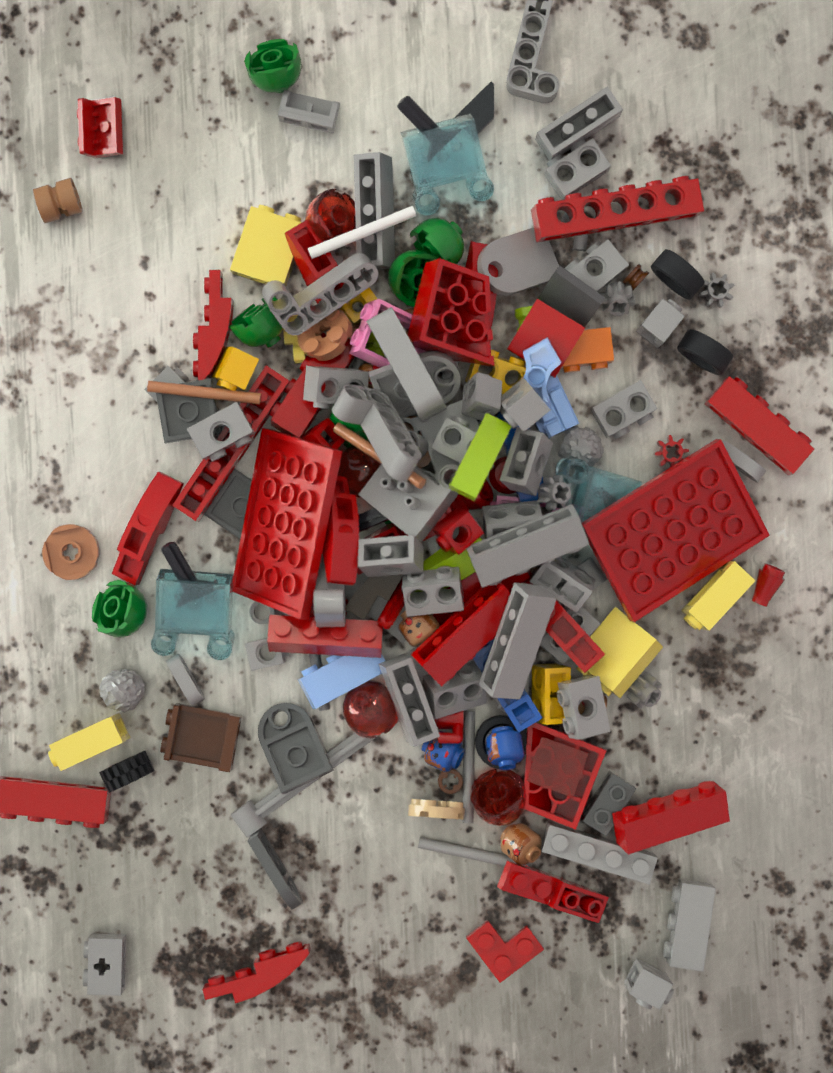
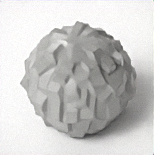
M574 426V428L566 430L564 432L566 436L561 444L558 457L563 458V462L571 469L575 468L584 471L593 468L594 464L598 463L604 453L601 438L588 427L579 428Z
M113 670L102 679L99 687L101 691L100 696L107 707L117 712L125 713L135 709L143 699L145 683L142 677L134 670Z

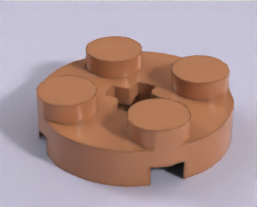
M337 309L298 335V344L302 351L310 358H316L318 361H327L337 357L346 348L345 342L348 337L350 339L352 337L353 326L347 315L340 309ZM330 329L329 331L326 332V335H327V336L324 337V338H322V336H321L322 332H324L325 330Z
M74 524L55 528L47 537L42 548L43 561L46 567L56 576L65 580H76L87 576L96 568L100 555L99 544L95 536L87 528ZM69 544H72L73 548H78V554L75 555L74 560H71L69 556H64V551L68 550Z

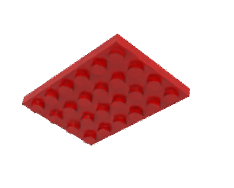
M262 428L232 580V592L298 619L309 620L340 467L341 450L273 429Z
M715 439L582 522L589 545L631 622H636L770 536L721 439Z

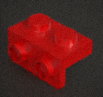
M111 97L91 101L86 98H79L77 109L79 153L92 158L122 155L121 99Z

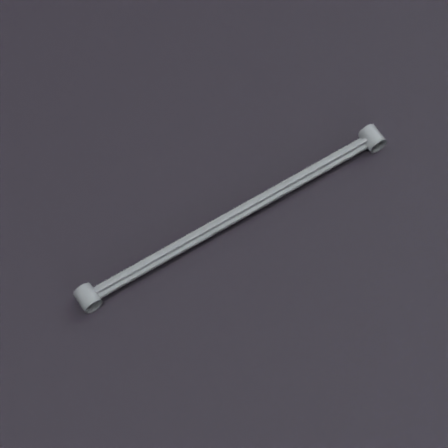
M591 557L576 566L595 579L593 590L607 580ZM472 659V660L468 661L466 664L471 663V662H475V661ZM394 706L388 708L328 751L327 755L332 767L335 768L398 723L399 719ZM319 778L286 794H282L278 787L256 804H253L251 800L235 810L231 816L244 835L249 837L267 823L264 819L266 816Z

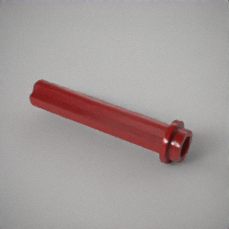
M402 579L377 619L378 625L383 626L384 629H390L405 605Z

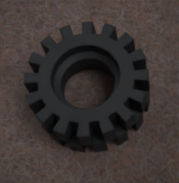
M142 751L99 773L108 793L155 770L146 751Z

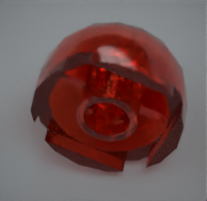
M333 188L318 194L309 203L305 215V220L308 219L311 231L323 242L356 229L355 201L347 193L340 194L336 192L337 189Z
M350 446L342 452L337 476L345 477L348 481L350 494L360 498L358 494L380 467L381 463L357 447Z
M369 680L348 691L342 705L343 717L349 728L360 737L376 738L375 735H380L383 732L384 734L388 733L397 723L398 717L387 686L380 682Z
M492 769L481 774L474 781L470 798L472 806L480 819L491 825L504 826L517 821L523 814L527 796L525 784L520 775L512 770L497 772V769Z

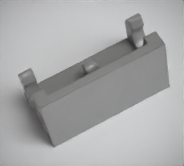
M285 90L278 118L280 122L334 133L340 102H332Z

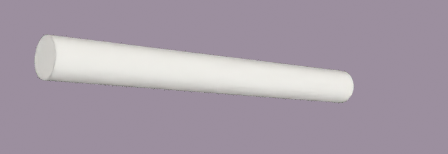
M410 206L308 248L311 258H316L416 217L413 206Z

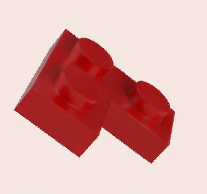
M487 920L466 936V939L499 983L544 950V947L528 926H525L505 942L490 921Z

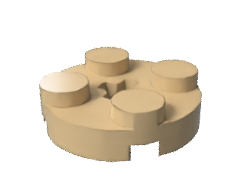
M411 799V805L409 804L408 816L464 820L465 808H463V802Z

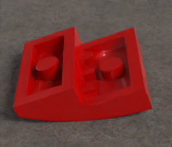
M537 299L507 350L524 359L523 350L548 337L561 360V364L550 374V376L555 378L585 330V327Z

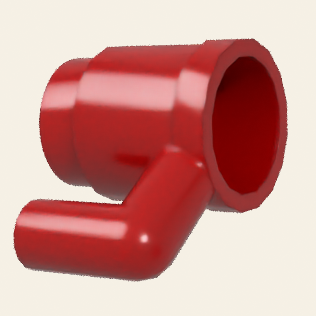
M464 711L434 719L438 729H452V732H439L438 744H459L463 741Z

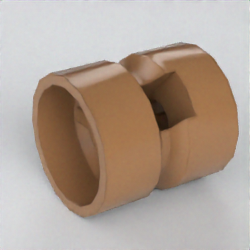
M72 178L56 182L53 188L48 184L33 189L36 205L44 223L60 219L63 213L68 217L83 212Z

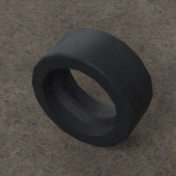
M665 249L651 265L655 275L666 286L685 299L691 300L705 283L703 277L691 264L671 250Z
M693 329L687 330L677 346L678 351L689 361L716 375H723L733 359V354L725 346L706 334Z
M504 715L493 716L484 721L477 730L475 738L476 750L482 761L496 769H499V766L492 765L488 761L485 739L488 732L496 726H510L514 728V731H517L510 718ZM522 730L519 733L522 736L525 756L527 745V733L525 730Z

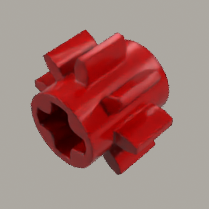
M668 435L666 444L660 440L657 441V445L661 448L653 453V456H660L662 460L659 463L660 467L665 465V463L672 467L675 465V462L683 460V454L689 452V449H683L681 446L683 438L675 442L672 435ZM674 446L676 448L674 453L677 457L668 459L666 457L668 451L665 448Z

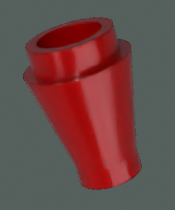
M764 563L763 568H759L752 601L767 607L771 598L785 581L783 578L785 571Z

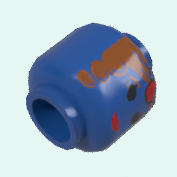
M510 726L494 728L491 731L492 733L486 738L488 761L492 765L499 766L500 770L514 769L516 764L524 758L522 736Z
M438 737L423 743L421 749L425 752V762L443 772H449L452 768L456 770L465 754L462 742L459 744H438Z

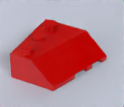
M440 258L425 263L408 332V337L413 346L425 351L445 353L454 361L494 366V356H491L490 342L493 340V333L489 325V312L491 311L489 276Z
M538 722L527 727L523 809L576 830L607 749L582 739L569 738L568 734Z

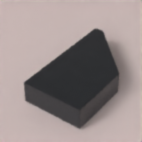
M491 81L455 116V120L473 138L494 119V83Z

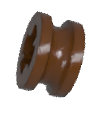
M638 264L622 283L631 285L632 291H634L649 272L642 271L641 265Z
M452 768L449 772L441 771L438 776V785L444 793L454 794L461 789L463 779L458 770ZM449 773L455 774L454 778L458 777V783H454L453 788H446L447 783L444 785L442 783V779L447 778Z

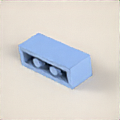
M331 655L326 658L328 664L320 668L314 664L301 671L303 677L299 678L298 682L311 707L317 709L382 674L379 663L385 662L383 655L381 658Z

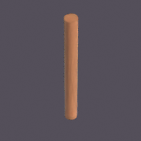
M148 381L147 392L260 404L261 393L232 391L158 381Z
M337 423L334 426V433L381 463L370 442L341 423ZM414 471L407 480L419 489H422L426 484V479Z

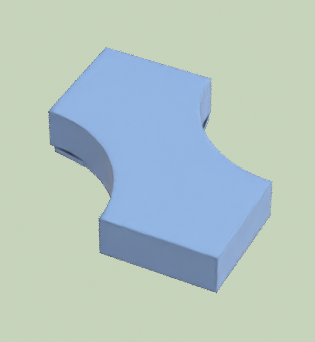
M547 337L523 350L526 362L524 379L545 404L550 402L547 391L548 378L551 372L561 364L559 356Z

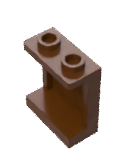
M176 703L173 709H168L165 725L170 726L168 737L163 736L160 752L165 753L164 760H175L218 768L219 771L230 773L233 768L242 715Z

